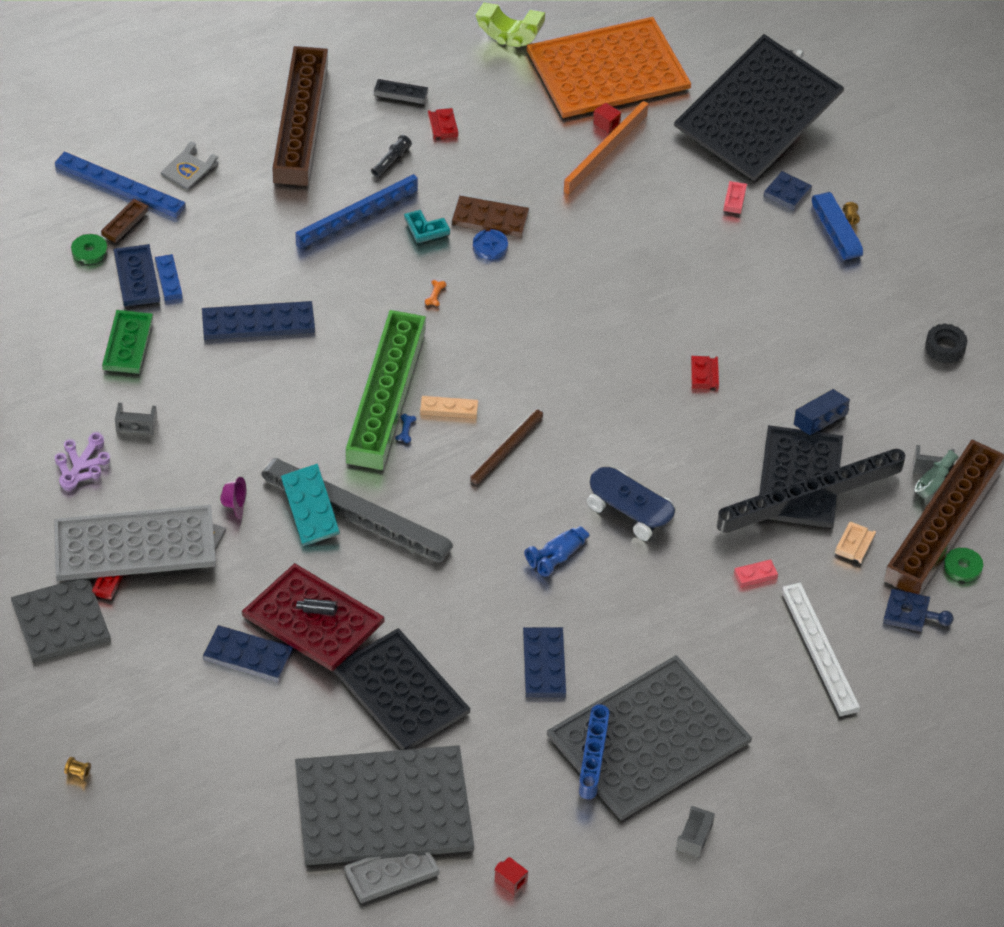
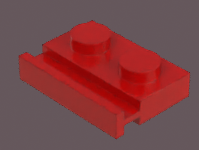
M453 108L437 109L435 112L428 110L433 140L437 137H441V139L458 137V128Z
M691 356V389H710V387L719 389L718 357Z

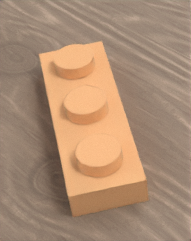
M422 396L420 415L477 419L478 400Z

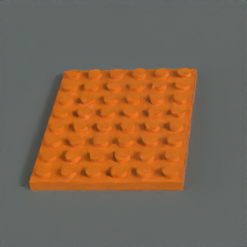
M654 17L527 45V52L562 118L595 111L597 107H600L605 102L613 107L690 89L692 84Z

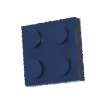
M781 171L765 189L763 196L794 211L810 193L812 185Z

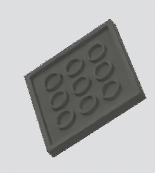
M89 578L75 579L11 597V602L33 663L111 641V636L95 593H92L93 588Z

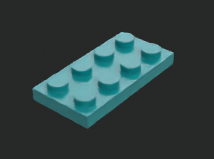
M318 463L282 475L283 485L303 547L339 535L340 530Z

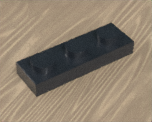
M378 79L374 88V96L425 104L428 95V87Z

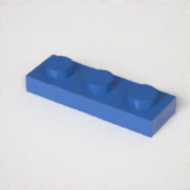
M173 254L155 257L164 301L182 299L183 295Z

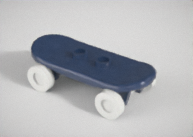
M600 467L593 471L590 476V488L594 494L587 498L588 506L595 512H601L606 507L605 503H608L625 515L638 521L633 527V531L643 541H647L652 536V531L655 527L668 524L675 515L676 507L670 499L658 495L627 476L620 469Z

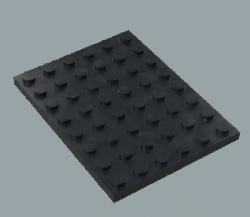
M763 34L674 122V126L755 181L844 92V87Z

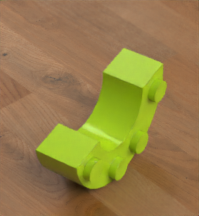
M483 2L475 14L479 27L487 35L501 45L506 44L513 47L530 44L545 22V12L529 10L523 20H514L506 16L498 4Z

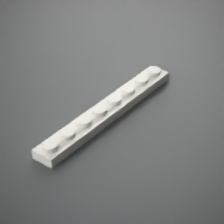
M801 582L782 587L781 592L839 715L844 716L859 712L860 706Z

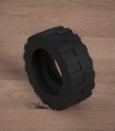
M947 323L937 324L928 331L925 350H927V354L932 359L938 362H957L965 354L968 342L967 336L958 326ZM938 339H949L955 343V347L944 348L938 345L937 341Z

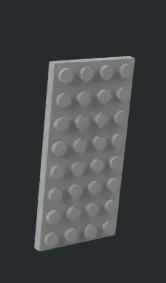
M211 505L54 519L56 581L216 566Z

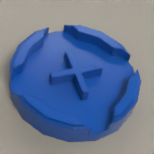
M490 229V231L486 232V230H483L473 238V250L481 258L489 260L498 259L508 251V239L500 231Z

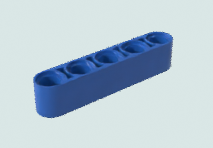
M826 192L813 195V208L843 260L862 257V244L833 194Z
M602 704L595 705L591 709L579 780V795L584 799H593L598 791L609 721V709Z

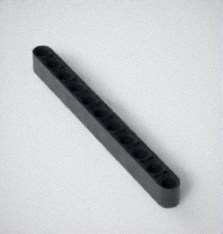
M891 449L723 507L718 512L717 529L723 533H729L898 474L903 470L905 452L901 449Z

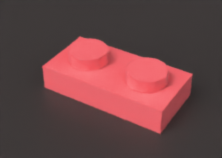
M729 181L723 211L741 214L747 184Z
M771 559L734 569V574L741 588L778 578V573Z

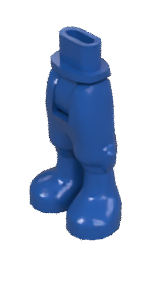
M581 526L576 529L571 528L547 542L541 550L534 546H529L525 549L524 555L532 568L537 567L538 573L547 577L554 572V567L557 564L565 562L569 556L585 543V540L590 535Z

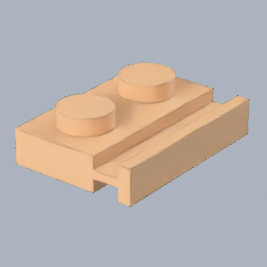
M849 522L836 547L835 554L851 560L856 559L859 561L858 563H862L876 531L873 530L872 532L864 526Z

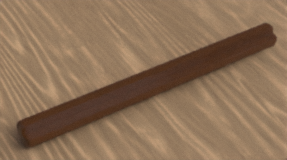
M535 409L470 475V482L475 485L479 484L543 418V412Z

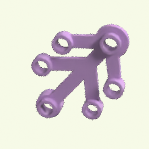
M94 432L89 436V444L80 457L77 455L74 440H66L64 442V449L68 452L73 464L71 471H69L66 465V455L64 453L55 455V463L59 466L62 473L59 478V484L64 490H74L80 481L99 478L101 476V469L98 465L110 463V455L107 452H101L98 458L88 460L94 450H99L104 446V437L100 433ZM89 468V472L79 474L81 470Z

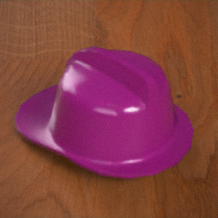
M239 476L235 481L224 484L220 496L222 505L233 508L235 516L239 520L243 516L247 494L244 478Z

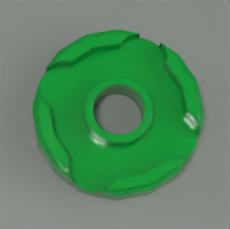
M83 234L77 237L71 245L74 259L78 262L80 260L84 264L98 263L104 259L108 252L107 242L97 234Z
M955 548L946 555L944 561L946 573L957 581L965 580V582H971L981 576L984 567L981 556L969 548ZM959 563H965L968 567H962Z

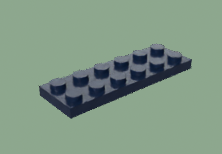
M312 301L202 308L204 340L315 333Z

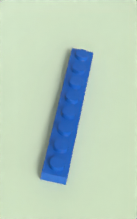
M65 151L55 161V167L129 199H136L148 205V207L174 218H177L186 207L185 202Z
M412 174L295 232L296 246L299 249L308 246L365 216H369L379 209H383L418 191V178Z

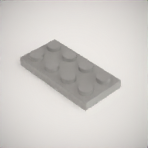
M425 852V855L419 856L408 854L405 857L385 859L370 857L344 866V871L360 903L439 875V868L430 852Z

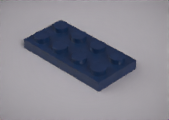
M150 244L113 249L124 307L160 302Z
M218 625L203 654V660L279 683L292 656L293 647Z
M523 627L525 698H566L563 627Z

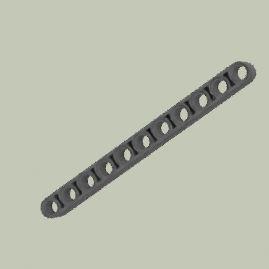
M273 458L261 474L267 482L285 490L281 476L299 470V468L278 458ZM323 480L334 514L436 562H442L453 548V544L448 538Z

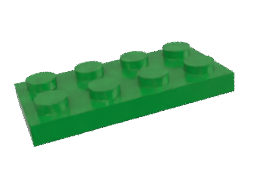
M116 310L102 363V370L140 374L153 322L152 313Z

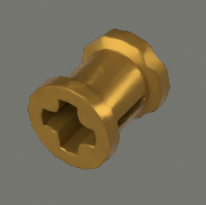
M854 202L845 203L842 207L845 217L850 225H856L860 221V216L857 214L858 204Z
M71 756L66 762L64 773L67 775L73 774L79 776L81 780H86L91 770V763L77 761L75 757Z

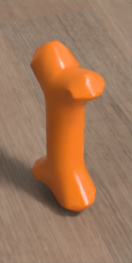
M432 280L431 284L434 286L431 296L425 299L424 302L427 306L434 305L437 307L440 306V302L437 300L439 293L447 284L445 281L438 282Z

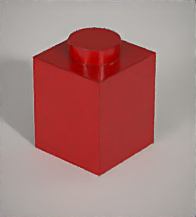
M606 102L597 107L593 113V124L607 133L612 132L621 123V112Z
M508 857L504 862L500 861L494 869V881L513 896L528 882V870L511 857Z

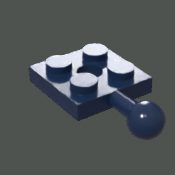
M891 589L883 624L922 632L926 618L939 621L942 626H949L953 623L954 616L950 611H942L940 613L928 611L929 596ZM903 608H909V609H911L912 611H911V612H904V611H902V609H903Z

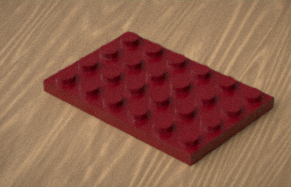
M296 563L290 566L242 610L244 618L332 672L385 622L383 615ZM305 598L335 601L338 604L336 616L303 613V609L296 608L297 601H304Z

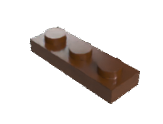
M133 199L101 230V236L116 243L149 211L148 205Z

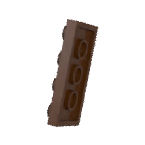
M459 195L452 218V225L481 231L497 230L504 235L522 238L529 208Z

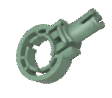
M948 450L940 462H934L932 469L926 472L917 482L915 492L922 498L932 495L941 486L945 476L949 474L948 469L959 458L958 455L952 450Z

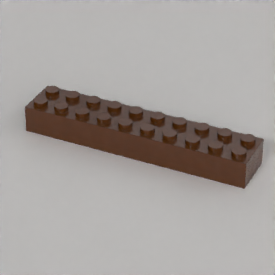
M293 47L272 167L273 183L304 186L309 184L328 67L327 48Z
M971 439L887 565L884 576L885 582L906 592L922 594L1001 473L1004 466L1003 453Z

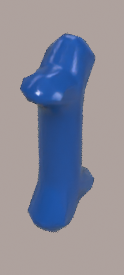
M404 413L400 416L403 421L402 431L399 435L395 436V439L410 443V425L417 418Z

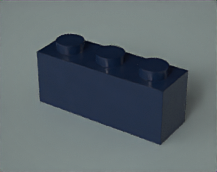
M832 389L796 409L793 425L812 435L838 419L845 417L849 412L850 399Z

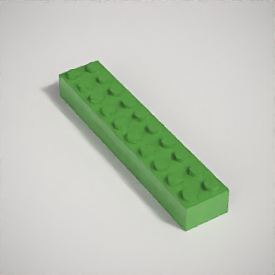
M389 310L346 446V464L378 470L384 469L426 331V316Z

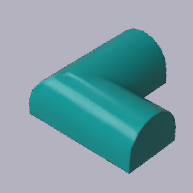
M421 210L404 214V219L417 243L450 235V228L445 218L427 222Z

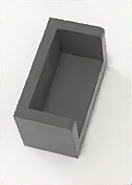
M118 402L115 415L116 431L154 435L157 421L156 406L152 405L151 414L123 412V405Z
M916 445L913 458V473L925 474L932 469L934 462H940L943 457L921 455L920 445ZM953 463V465L948 469L949 472H950L951 469L953 468L954 463Z
M691 806L681 836H678L676 850L700 858L712 829L715 813Z

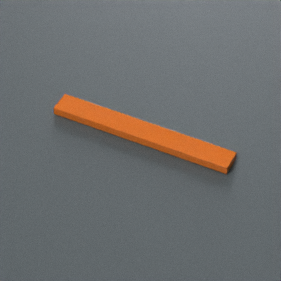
M641 102L564 179V193L569 195L647 117V102Z

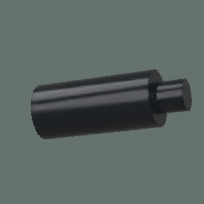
M305 598L304 601H297L296 608L303 609V613L336 616L338 604L335 601Z

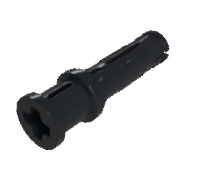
M400 135L396 143L390 145L389 151L371 169V173L375 177H380L396 158L402 157L403 152L412 146L411 140L406 135Z

